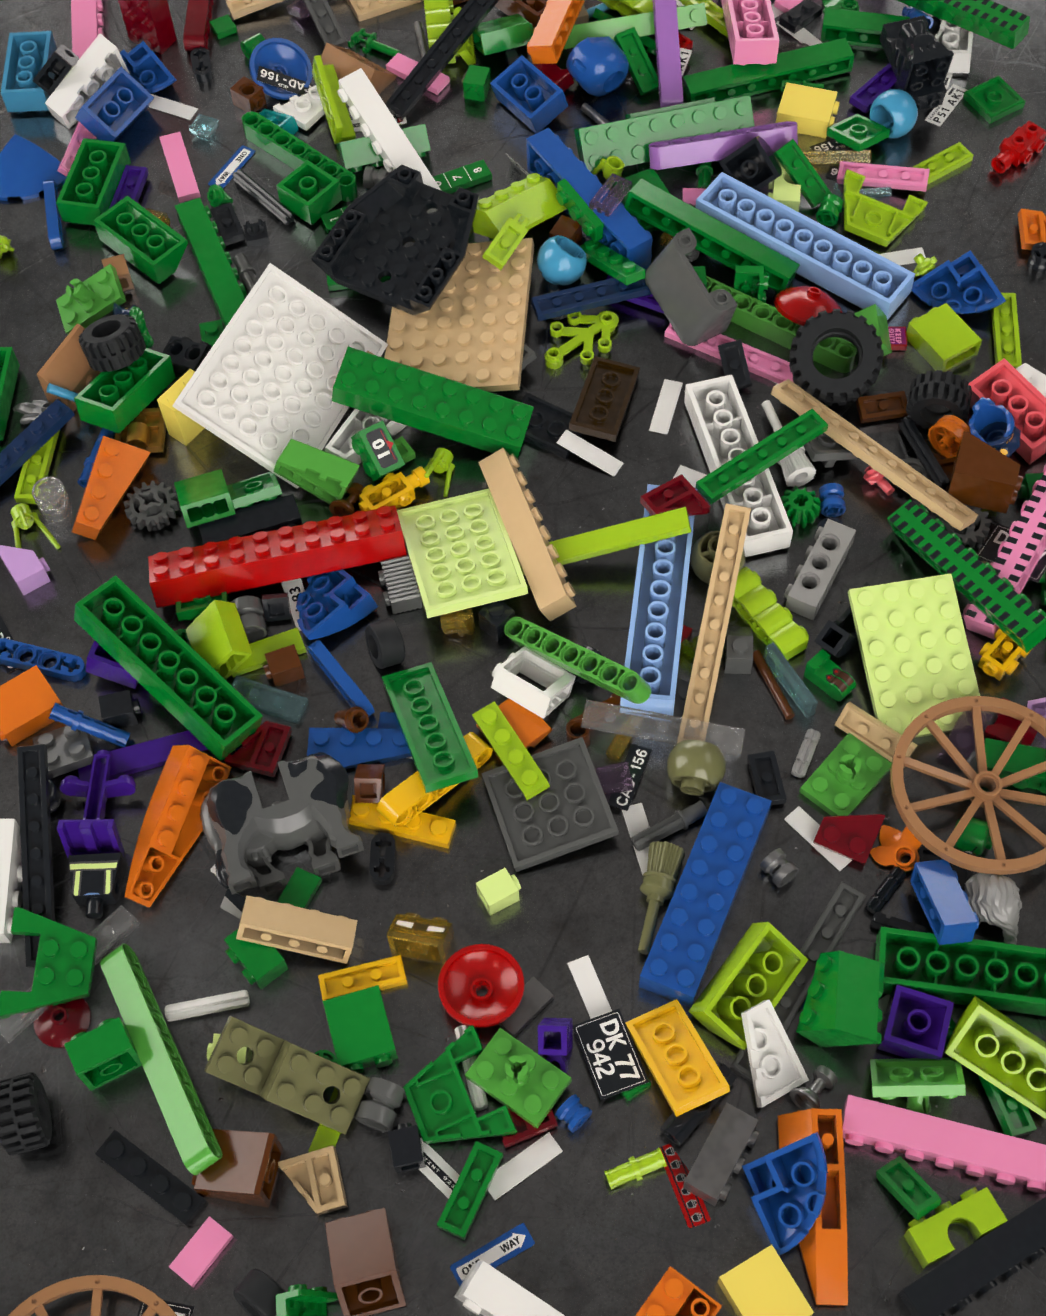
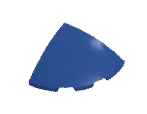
M144 41L129 53H126L125 50L120 52L130 75L149 93L160 91L177 81Z
M14 134L0 153V200L7 201L8 197H21L22 200L39 197V192L44 191L43 181L55 180L57 188L61 187L67 176L57 171L61 162L34 143Z
M971 250L953 262L947 260L913 282L911 290L928 306L939 307L947 303L957 314L979 313L1006 302Z
M343 569L307 578L309 585L305 592L299 593L296 608L299 611L300 618L297 622L303 634L309 640H314L352 626L374 611L378 605L370 593L359 586L350 574Z
M818 1132L742 1166L755 1195L751 1197V1200L771 1245H773L779 1256L798 1245L808 1235L824 1205L827 1163Z

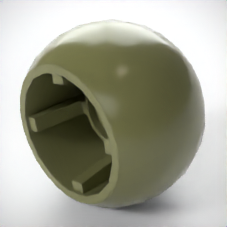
M718 530L702 535L694 543L691 550L690 562L696 576L707 584L710 583L720 531ZM743 547V552H742V557H741V562H740L739 571H740L742 568H744V565H745V558H746V556H745L744 547Z
M683 740L673 747L667 759L669 779L672 784L680 788L681 792L688 795L700 796L715 790L719 783L722 782L726 771L725 757L720 748L705 741Z

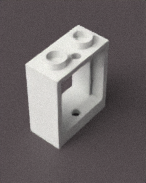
M522 647L516 653L512 652L505 662L496 665L492 672L494 679L491 688L544 719L569 697L576 676L528 648ZM520 672L547 689L542 691L516 675Z

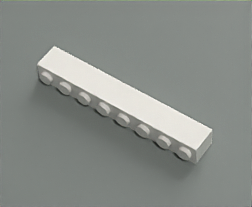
M362 68L339 79V90L337 92L341 101L348 104L352 118L354 120L358 119L363 135L371 139L373 150L384 159L383 164L386 170L390 173L402 164L420 171L423 184L441 190ZM431 208L427 213L436 212L438 209Z

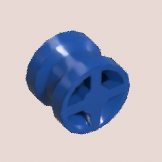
M573 1094L558 1108L555 1116L559 1120H564L567 1123V1129L573 1133L588 1120L592 1110L589 1107H584L580 1103V1098Z

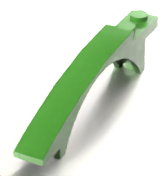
M705 3L677 7L678 30L707 25ZM653 11L574 25L564 49L574 48L579 42L589 37H610L614 40L616 34L635 27L639 37L655 34Z

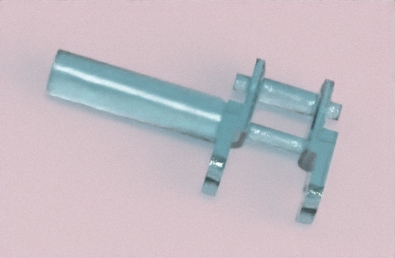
M834 183V194L842 198L844 202L842 197L844 193L838 188V183ZM891 187L860 189L859 193L870 198L891 196L892 189Z

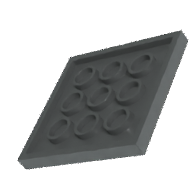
M583 737L531 755L549 782L550 787L529 800H526L504 765L481 773L516 872L619 835V830Z

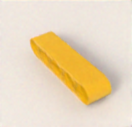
M469 732L463 737L477 769H479L491 758L493 748L476 733ZM416 771L382 797L377 805V810L396 828H400L458 784L426 793L418 771Z

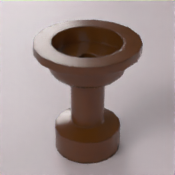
M352 483L348 488L347 493L349 496L346 500H334L330 503L329 508L332 515L341 517L355 513L354 504L360 502L359 495L362 494V490L365 487L359 483Z

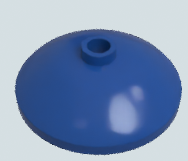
M283 38L266 39L260 42L251 54L249 61L251 77L257 85L263 87L265 94L281 100H290L289 98L295 95L301 96L256 80L259 66L305 81L304 87H309L312 80L311 62L303 49L292 41Z

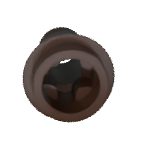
M355 706L337 711L334 721L338 726H342L353 733H359L367 727L369 717L363 708Z

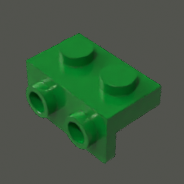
M735 266L733 288L766 303V291L764 290H768V276H764V266Z
M306 1284L292 1285L288 1287V1292L275 1295L276 1316H327L326 1303L337 1301L338 1297L336 1292H327V1287L307 1289Z

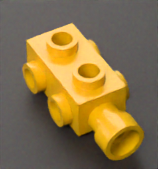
M422 466L413 469L411 474L406 477L402 472L397 474L389 473L378 485H367L362 490V494L359 495L360 503H358L360 510L370 511L381 506L394 505L396 510L401 507L408 506L416 499L414 489L417 487L422 488L430 483L429 477L426 478L424 476L426 471Z
M999 628L994 635V638H996L994 643L987 642L980 650L979 655L982 657L978 666L982 668L984 673L1000 681L1006 673L1011 675L1019 665L1017 660L1021 656L1026 658L1031 650L1026 653Z

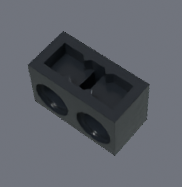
M171 336L162 353L170 355L174 373L184 375L189 369L193 371L198 369L212 346L204 341H200V343L194 342L185 336L182 338Z

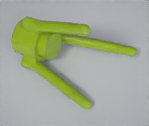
M609 156L607 160L601 159L599 165L591 173L596 175L602 169L604 178L608 180L606 188L610 190L614 179H616L615 181L621 179L625 164L620 158Z
M437 448L433 457L430 458L424 468L426 471L424 476L428 478L433 471L440 474L446 471L443 496L448 497L452 472L455 468V465L451 463L454 456L448 449Z
M21 503L12 507L11 516L13 521L11 525L14 531L16 548H21L19 528L28 530L33 525V522H35L55 548L60 549L59 543L41 522L37 513L31 511L29 505Z

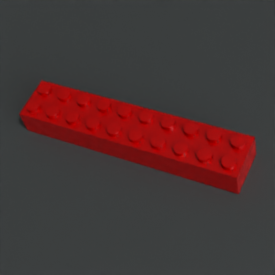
M381 506L375 510L357 511L351 515L333 516L327 520L317 522L308 521L298 526H284L278 530L260 531L254 535L236 536L220 542H207L201 546L183 547L177 551L158 552L148 556L149 583L156 607L160 608L175 605L179 601L181 603L193 601V598H203L207 595H210V597L221 595V592L232 593L407 556L396 506Z

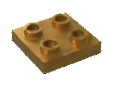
M145 408L120 433H115V440L151 453L164 452L166 425L160 408Z

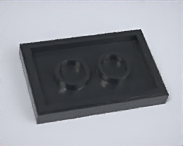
M526 393L521 403L534 406L524 440L566 459L571 451L557 444L559 438L566 429L580 438L583 433L569 430V423L573 413L530 393Z

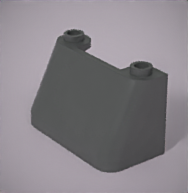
M690 228L680 231L672 238L647 268L644 280L680 340L687 346H696L727 331L737 303L726 290L718 289L709 293L686 257V255L691 254L695 250L697 244Z

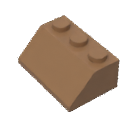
M326 43L321 55L323 65H334L338 79L362 68L378 94L397 77L396 74L348 48Z
M76 324L37 373L48 402L53 403L58 399L73 412L77 408L75 402L47 393L46 390L50 383L80 393L101 373L90 367L78 339L85 328L79 324Z

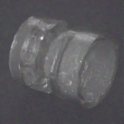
M45 477L34 484L32 495L45 520L59 522L70 515L72 503L63 483L58 478Z

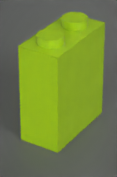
M947 303L932 308L921 317L913 318L908 323L906 332L907 341L935 371L942 370L947 372L977 356L982 339Z
M214 600L185 629L191 647L225 680L253 654L235 603Z

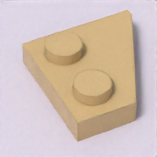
M333 1145L278 1162L280 1169L288 1176L316 1214L322 1215L348 1207L337 1151Z

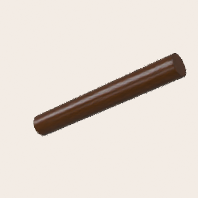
M760 650L754 651L753 661L786 720L793 718L795 713Z

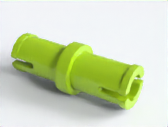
M657 1148L638 1158L632 1156L628 1158V1162L605 1170L604 1173L612 1190L631 1180H642L643 1175L666 1167L667 1164L660 1148Z

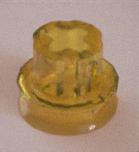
M471 608L441 615V627L445 634L458 633L460 637H464L466 634L473 635L475 625Z

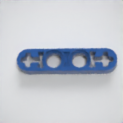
M55 180L43 181L49 242L52 250L63 249L62 220L56 204L59 197L58 188Z
M0 638V651H3L5 648L8 650V652L4 651L0 655V664L26 671L37 665L43 675L71 682L80 681L87 674L86 665L79 656ZM26 652L33 653L31 660L27 662L20 661L22 654ZM47 659H57V663L53 667L46 668L43 666ZM78 665L79 669H74L73 672H70L69 668H75Z
M316 640L308 645L307 650L312 659L350 706L363 708L368 717L374 714L375 710L370 701L320 640Z

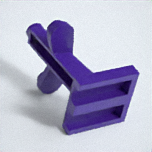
M99 750L94 754L90 781H83L76 776L69 775L60 783V791L63 794L87 797L83 819L58 821L57 831L67 858L68 855L121 852L124 857L125 851L114 819H104L106 801L110 797L134 794L136 783L134 778L129 775H120L118 779L109 780L113 755L107 750Z

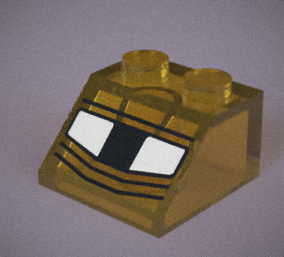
M410 912L405 913V915L397 914L387 932L392 955H401V957L445 964L448 960L454 935L452 923L440 917H434L432 920L421 918L420 915Z

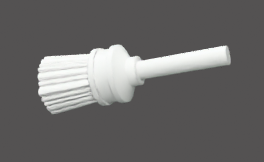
M764 401L762 407L773 431L776 432L782 428V424L771 401ZM804 446L777 462L781 465L787 487L803 486L813 480L816 474V469L805 454Z

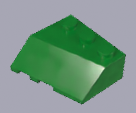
M843 951L820 953L796 1032L820 1047L881 1044L882 1034L877 1032L878 1022L882 1021V1010L878 1008V1001L883 995L884 964Z

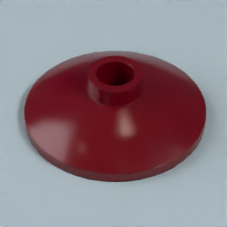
M83 998L55 1006L49 1005L38 1008L33 1021L35 1033L45 1045L53 1048H65L64 1044L71 1041L74 1035L88 1031L91 1023V1010ZM59 1013H64V1017L61 1020H55Z

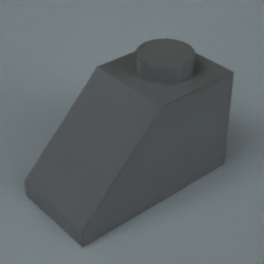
M728 626L725 638L724 673L751 674L753 663L751 627Z

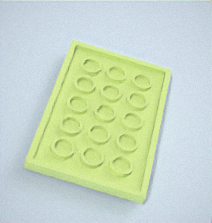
M489 488L397 510L404 542L427 618L528 594L527 584L514 548Z
M952 574L849 589L848 597L876 719L902 735L910 723L930 707L954 698L980 696ZM971 711L953 713L934 721L943 733L973 728ZM981 711L982 725L984 727L987 725L984 711ZM925 727L922 731L919 732V734L916 737L929 736L932 734L927 729V727Z

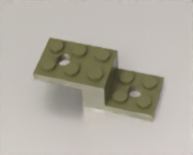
M229 1016L204 1069L205 1072L253 1092L271 1103L345 1135L370 1081V1078L232 1016ZM243 1047H249L252 1051V1057L247 1063H239L237 1060V1052ZM329 1086H335L338 1091L337 1098L333 1102H325L323 1098L324 1090Z

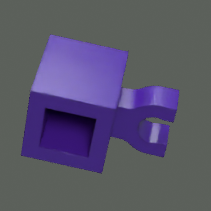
M543 1018L538 1024V1055H548L546 1060L550 1063L552 1061L558 1062L560 1070L566 1073L567 1060L564 1056H567L573 1048V1019Z

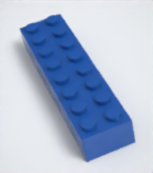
M549 127L527 138V171L530 174L538 173L540 176L550 178L556 188L559 181L566 179L603 222V239L598 242L647 270L651 265L653 238L650 232L644 230L636 217L628 213L625 206L613 197L611 191L600 183L598 177L587 169L585 163L580 161L574 155L572 149L567 148L561 141V138L554 134ZM567 209L564 210L565 213L571 218L569 211Z
M722 782L719 783L640 974V988L672 1001L678 999L680 1004L690 1008L695 1003L768 818L771 800Z

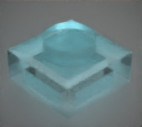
M198 114L189 127L190 135L210 140L219 127L218 119Z

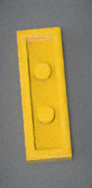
M401 955L318 975L323 1001L379 985L380 991L407 984Z

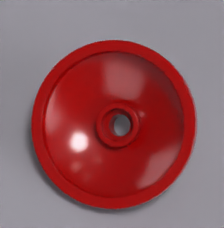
M789 287L780 291L774 301V305L781 315L802 326L806 324V320L811 316L817 317L819 312L826 310L827 313H831L833 309H840V312H842L839 304L826 292L817 287Z
M489 944L470 945L455 952L443 965L438 979L439 998L446 1012L456 1021L467 1026L473 1025L479 1028L494 1026L508 1019L519 1007L524 994L523 972L516 959L504 949ZM479 990H486L487 994L479 996L477 992Z

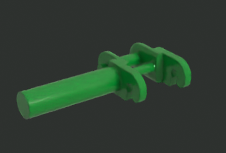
M365 28L355 32L351 36V41H348L349 48H353L360 41L366 43V47L362 49L364 54H368L371 49L392 57L397 53L401 54L400 50L375 41L377 34L375 32L369 34Z

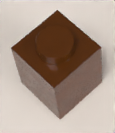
M561 215L549 232V238L560 235L578 244L582 239V227L572 218Z
M294 644L265 654L267 664L263 665L267 680L273 678L275 687L305 678Z

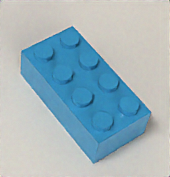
M51 31L9 33L1 86V95L7 112L49 110L45 102L51 95L34 83L33 79L54 51L57 50ZM49 72V77L54 79L55 74Z

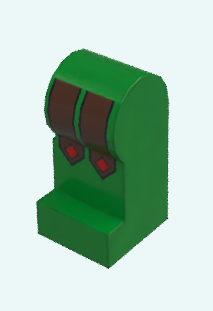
M822 649L806 663L804 676L834 700L842 701L856 688V682L849 673L841 670L838 665L830 660V655Z

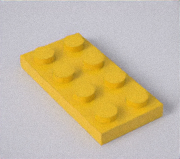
M678 999L625 1022L630 1036L676 1117L730 1092L729 1084Z

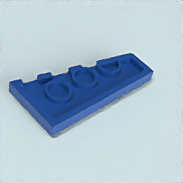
M309 728L307 756L323 752L337 760L345 769L353 767L357 769L358 764L377 762L381 764L412 757L401 728H365L359 733H353L346 728Z

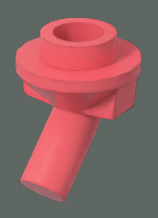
M871 466L865 469L866 473L863 478L868 484L873 485L876 483L887 496L895 491L882 474L873 470Z

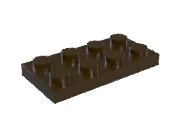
M594 356L569 423V430L615 442L636 385L640 367Z

